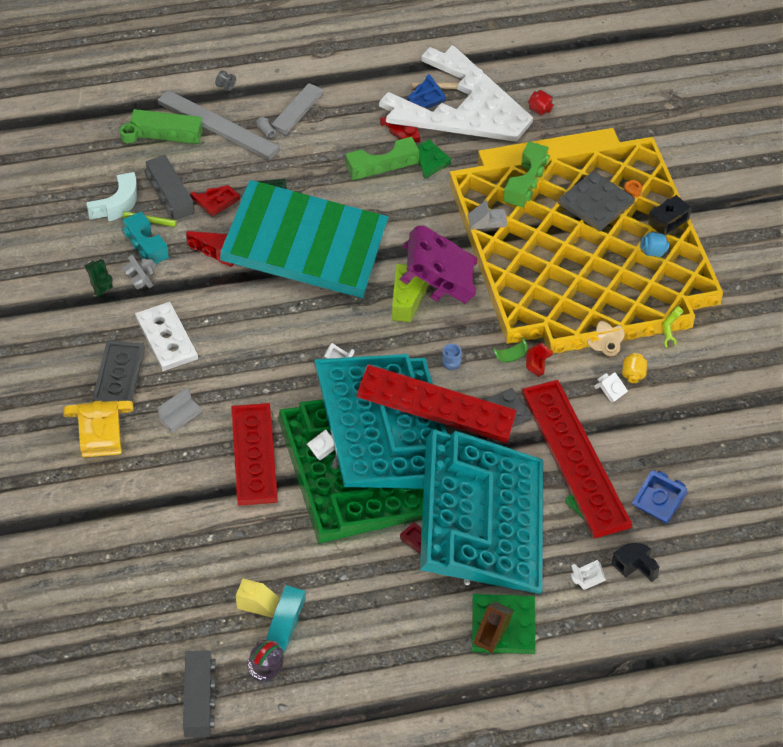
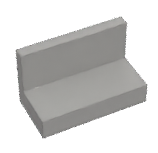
M188 387L157 408L159 422L170 433H173L202 413L201 407L191 399V392Z

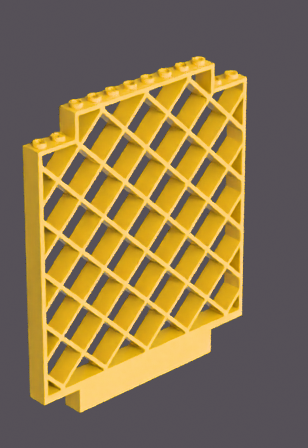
M614 128L532 141L533 143L549 147L548 155H550L548 165H544V173L542 177L538 178L537 188L532 190V198L530 202H526L524 208L504 202V189L510 177H519L528 172L522 166V154L528 142L479 150L478 167L450 171L449 185L475 257H477V263L507 344L518 343L522 341L523 337L525 340L543 337L546 346L553 351V354L590 347L587 342L588 339H591V343L596 340L600 341L601 339L597 337L598 335L621 330L620 328L614 329L618 325H621L624 330V339L622 341L633 340L635 338L664 333L663 322L676 306L683 310V315H680L670 325L671 331L693 328L695 319L693 310L721 304L723 291L690 219L677 227L684 231L680 239L669 234L665 235L669 242L668 250L671 251L666 259L645 255L640 248V242L637 246H634L617 238L622 230L640 238L648 232L658 233L651 226L631 218L636 210L649 215L654 207L660 206V204L646 198L650 191L669 199L675 195L680 198L653 137L619 142ZM621 159H626L624 163L617 161ZM639 160L656 169L650 175L632 166ZM584 166V168H583L582 170H579V169L575 168V167ZM596 167L613 174L614 176L610 182L616 186L623 179L627 181L635 180L642 185L641 195L635 197L634 204L609 223L613 228L608 234L602 231L599 232L583 220L579 222L561 214L564 207L559 205L558 202L552 209L534 202L539 193L558 201L561 196L588 176ZM554 174L572 182L567 190L549 182ZM493 181H499V183H498L497 185H496V184H493V183H491V182H493ZM469 189L487 196L484 201H487L489 210L496 201L514 208L509 217L506 216L507 227H498L500 229L493 237L477 229L470 230L468 213L480 204L464 197ZM526 213L542 220V223L535 229L518 220ZM553 225L571 234L564 242L546 234V232ZM508 233L527 240L522 249L503 242ZM579 238H582L599 247L594 254L575 247L574 244ZM536 245L556 253L550 262L530 254ZM609 250L627 258V260L620 267L602 259V257ZM493 253L512 261L506 270L487 262ZM678 255L697 262L699 266L693 272L673 262ZM564 258L584 266L578 275L559 267ZM635 263H638L656 271V273L649 280L630 270ZM521 265L540 274L534 283L515 275ZM593 270L613 279L607 288L587 279ZM666 275L686 285L679 293L659 284V282ZM549 278L569 287L563 296L543 287ZM621 283L642 292L636 301L615 292ZM505 286L524 294V297L518 304L499 296ZM693 288L704 292L688 296ZM577 291L598 300L592 309L572 301ZM652 296L671 306L666 314H663L644 304ZM534 299L553 307V310L547 317L527 309ZM608 304L627 314L621 322H618L600 312ZM562 312L583 321L576 331L556 322ZM635 317L645 321L631 324ZM518 320L528 324L526 326L513 328V326L516 324ZM599 321H605L613 328L611 331L587 332L591 325L597 327Z

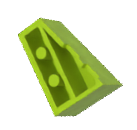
M396 264L392 321L411 322L421 299L425 296L426 290L430 285L417 276L409 284L400 281L399 279L408 271L405 264Z

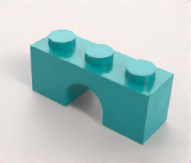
M142 211L122 219V233L125 238L128 237L130 239L133 249L138 250L141 260L151 259L157 264L169 258L168 246L158 234L154 237H148L152 235L151 225Z

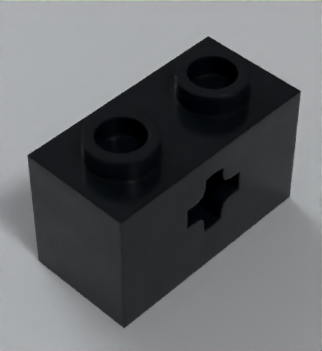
M675 195L650 211L648 224L658 233L667 235L690 219L692 207Z

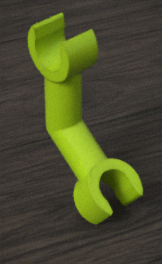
M676 306L663 322L664 346L668 348L667 341L669 339L673 340L674 346L677 345L676 339L672 336L670 325L683 312L679 306Z

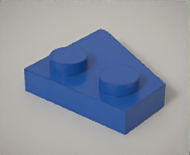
M428 74L424 82L419 84L416 90L408 96V101L428 109L446 102V96L431 75Z

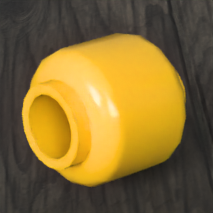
M629 354L623 360V377L631 383H638L639 380H643L647 375V360L641 354Z

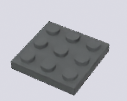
M592 171L558 200L559 205L599 232L635 202L633 196L595 171Z

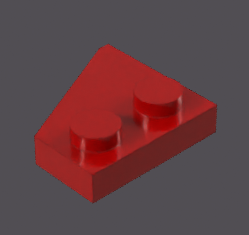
M386 117L380 118V124L388 127L389 132L396 136L398 140L412 137L414 142H420V134L417 127L387 123Z
M229 185L206 189L205 193L196 194V191L190 193L191 199L212 217L240 200V194Z

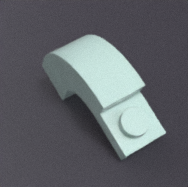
M134 172L117 175L118 190L113 196L86 202L89 220L108 217V221H113L121 218L124 211L129 212L134 207L138 197Z

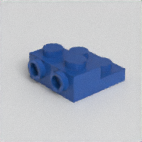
M651 470L632 502V506L668 524L676 509H679L688 491L686 485L681 481L675 480L674 482L668 479L667 474Z

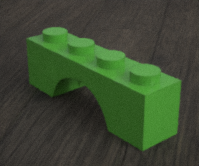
M412 137L395 141L393 150L384 155H371L364 150L345 154L346 168L352 180L419 163V150Z
M528 141L522 154V166L528 172L519 177H510L504 189V202L523 208L527 201L530 202L533 194L532 190L537 188L538 178L542 177L544 173V165L549 163V147Z

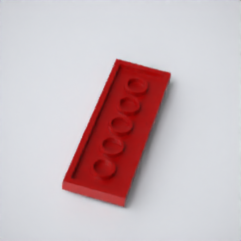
M270 403L231 406L237 504L242 506L278 503Z

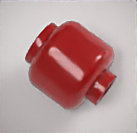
M543 90L534 91L528 101L529 109L541 116L546 112L550 113L554 107L552 103L553 97Z

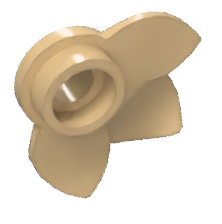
M599 321L596 332L613 330L611 325L605 321ZM622 326L614 327V329L620 328L621 330L598 335L597 337L601 339L600 341L596 340L591 343V339H588L589 346L595 351H602L606 356H616L620 351V343L624 339ZM608 344H613L615 348L610 350L607 346Z

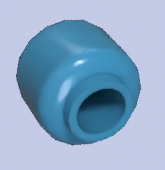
M648 232L642 237L640 248L647 256L661 257L668 251L669 242L664 234Z

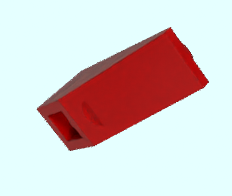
M186 232L187 245L190 248L218 260L221 264H226L229 267L234 265L220 260L221 250L228 234Z

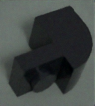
M641 543L626 544L613 553L611 565L625 578L638 569L653 582L658 578L660 568L656 560L650 558L651 548Z

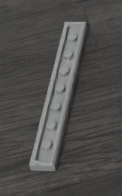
M167 90L158 99L159 105L177 114L202 117L204 128L267 160H270L279 151L278 145L170 90Z

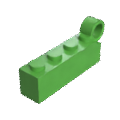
M136 109L133 110L130 123L120 127V137L125 143H133L138 137L199 144L203 132L202 117Z

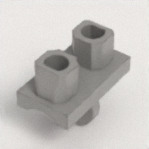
M130 255L128 257L130 263L123 267L129 278L138 272V275L131 279L137 290L144 285L151 288L153 283L147 274L152 275L154 273L153 270L156 266L154 261L142 259L140 265L134 256Z

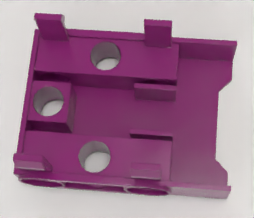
M423 225L416 226L409 233V240L405 241L402 247L408 250L406 269L408 271L399 280L409 284L417 276L437 288L429 296L436 302L447 293L466 304L476 295V288L472 281L473 266L477 265V257Z

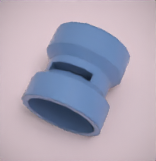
M447 344L444 346L442 352V365L444 368L456 370L460 367L462 352L458 345Z

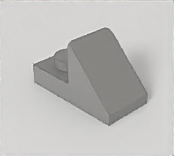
M484 201L468 213L470 230L507 227L504 208L489 210L487 201Z

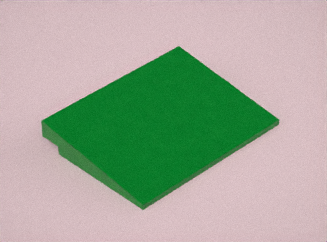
M323 399L299 402V407L280 409L278 421L318 544L422 520L424 489L344 487L340 467L338 466L337 469L332 468L336 451L333 450L319 461L307 444L324 430H327L332 435Z

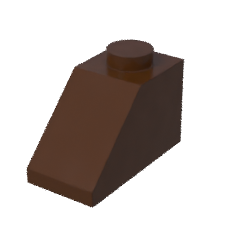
M497 602L488 605L473 644L492 653L507 630L514 610Z

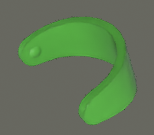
M523 337L522 341L512 348L505 350L493 349L499 361L513 362L526 354L527 344Z

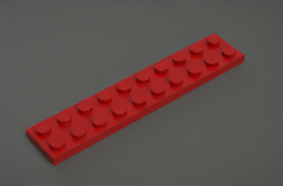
M559 380L523 388L522 395L593 538L631 529L632 522Z

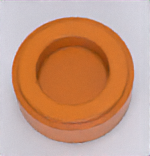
M630 180L625 183L624 191L635 198L641 195L642 185L638 181Z

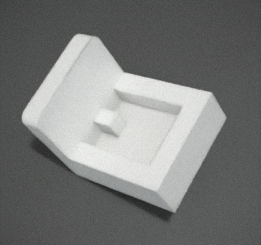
M331 343L322 359L352 357L355 351L351 349L347 353Z
M615 372L610 375L605 373L597 379L599 382L594 385L595 389L601 387L611 403L628 392Z
M324 430L307 444L319 461L335 450L332 435L327 430Z
M598 560L581 568L576 564L571 565L573 573H571L572 579L583 590L606 581L601 563Z

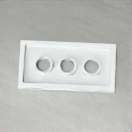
M171 302L135 313V318L162 371L198 359V354ZM158 321L164 322L161 325L155 324ZM165 334L171 335L169 338L162 337ZM174 347L178 350L172 352L169 349Z

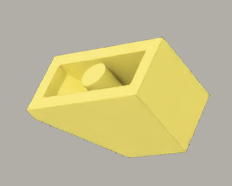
M244 578L236 594L237 609L273 618L280 597L263 583Z

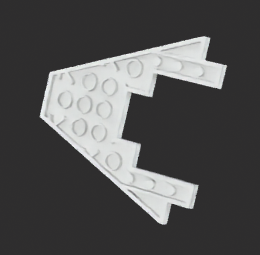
M453 45L445 53L429 47L422 55L421 61L462 79L458 84L457 90L469 96L457 109L441 103L432 112L390 92L379 102V107L390 111L386 117L387 123L514 142L519 140L533 122V117Z

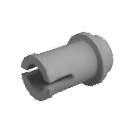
M260 117L256 121L257 128L261 129L267 138L275 136L276 131L269 124V119Z

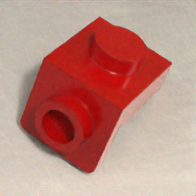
M543 343L528 349L526 368L537 377L544 375L545 359L553 356V351Z

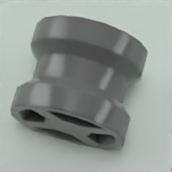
M222 70L216 77L215 85L230 91L235 85L236 76L233 74L229 75L226 71Z

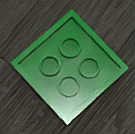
M473 594L472 652L491 653L473 644L488 605L497 602L514 610L507 630L492 653L535 654V596Z

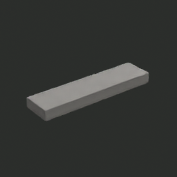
M308 83L271 124L273 129L287 135L323 95V89Z

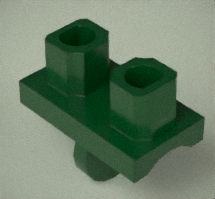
M104 260L91 261L85 265L96 296L99 297L104 291L113 288V279L108 274Z

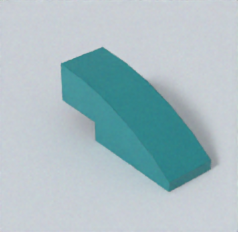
M288 585L285 586L266 641L272 640L280 646L274 648L272 652L284 655L306 600L304 590ZM278 644L273 645V646L270 647L268 650L272 649L273 647L277 646Z

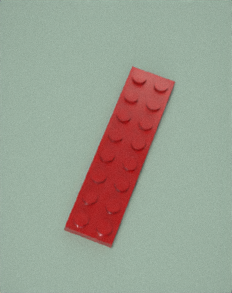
M369 364L357 393L358 398L503 443L508 442L517 411Z

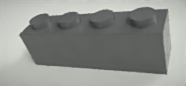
M166 155L146 161V169H144L146 178L151 180L152 188L158 192L160 202H164L167 214H171L174 220L194 214L193 200Z
M185 651L184 737H211V728H215V716L211 715V709H215V696H211V690L216 688L215 677H212V672H216V659H212L211 651Z

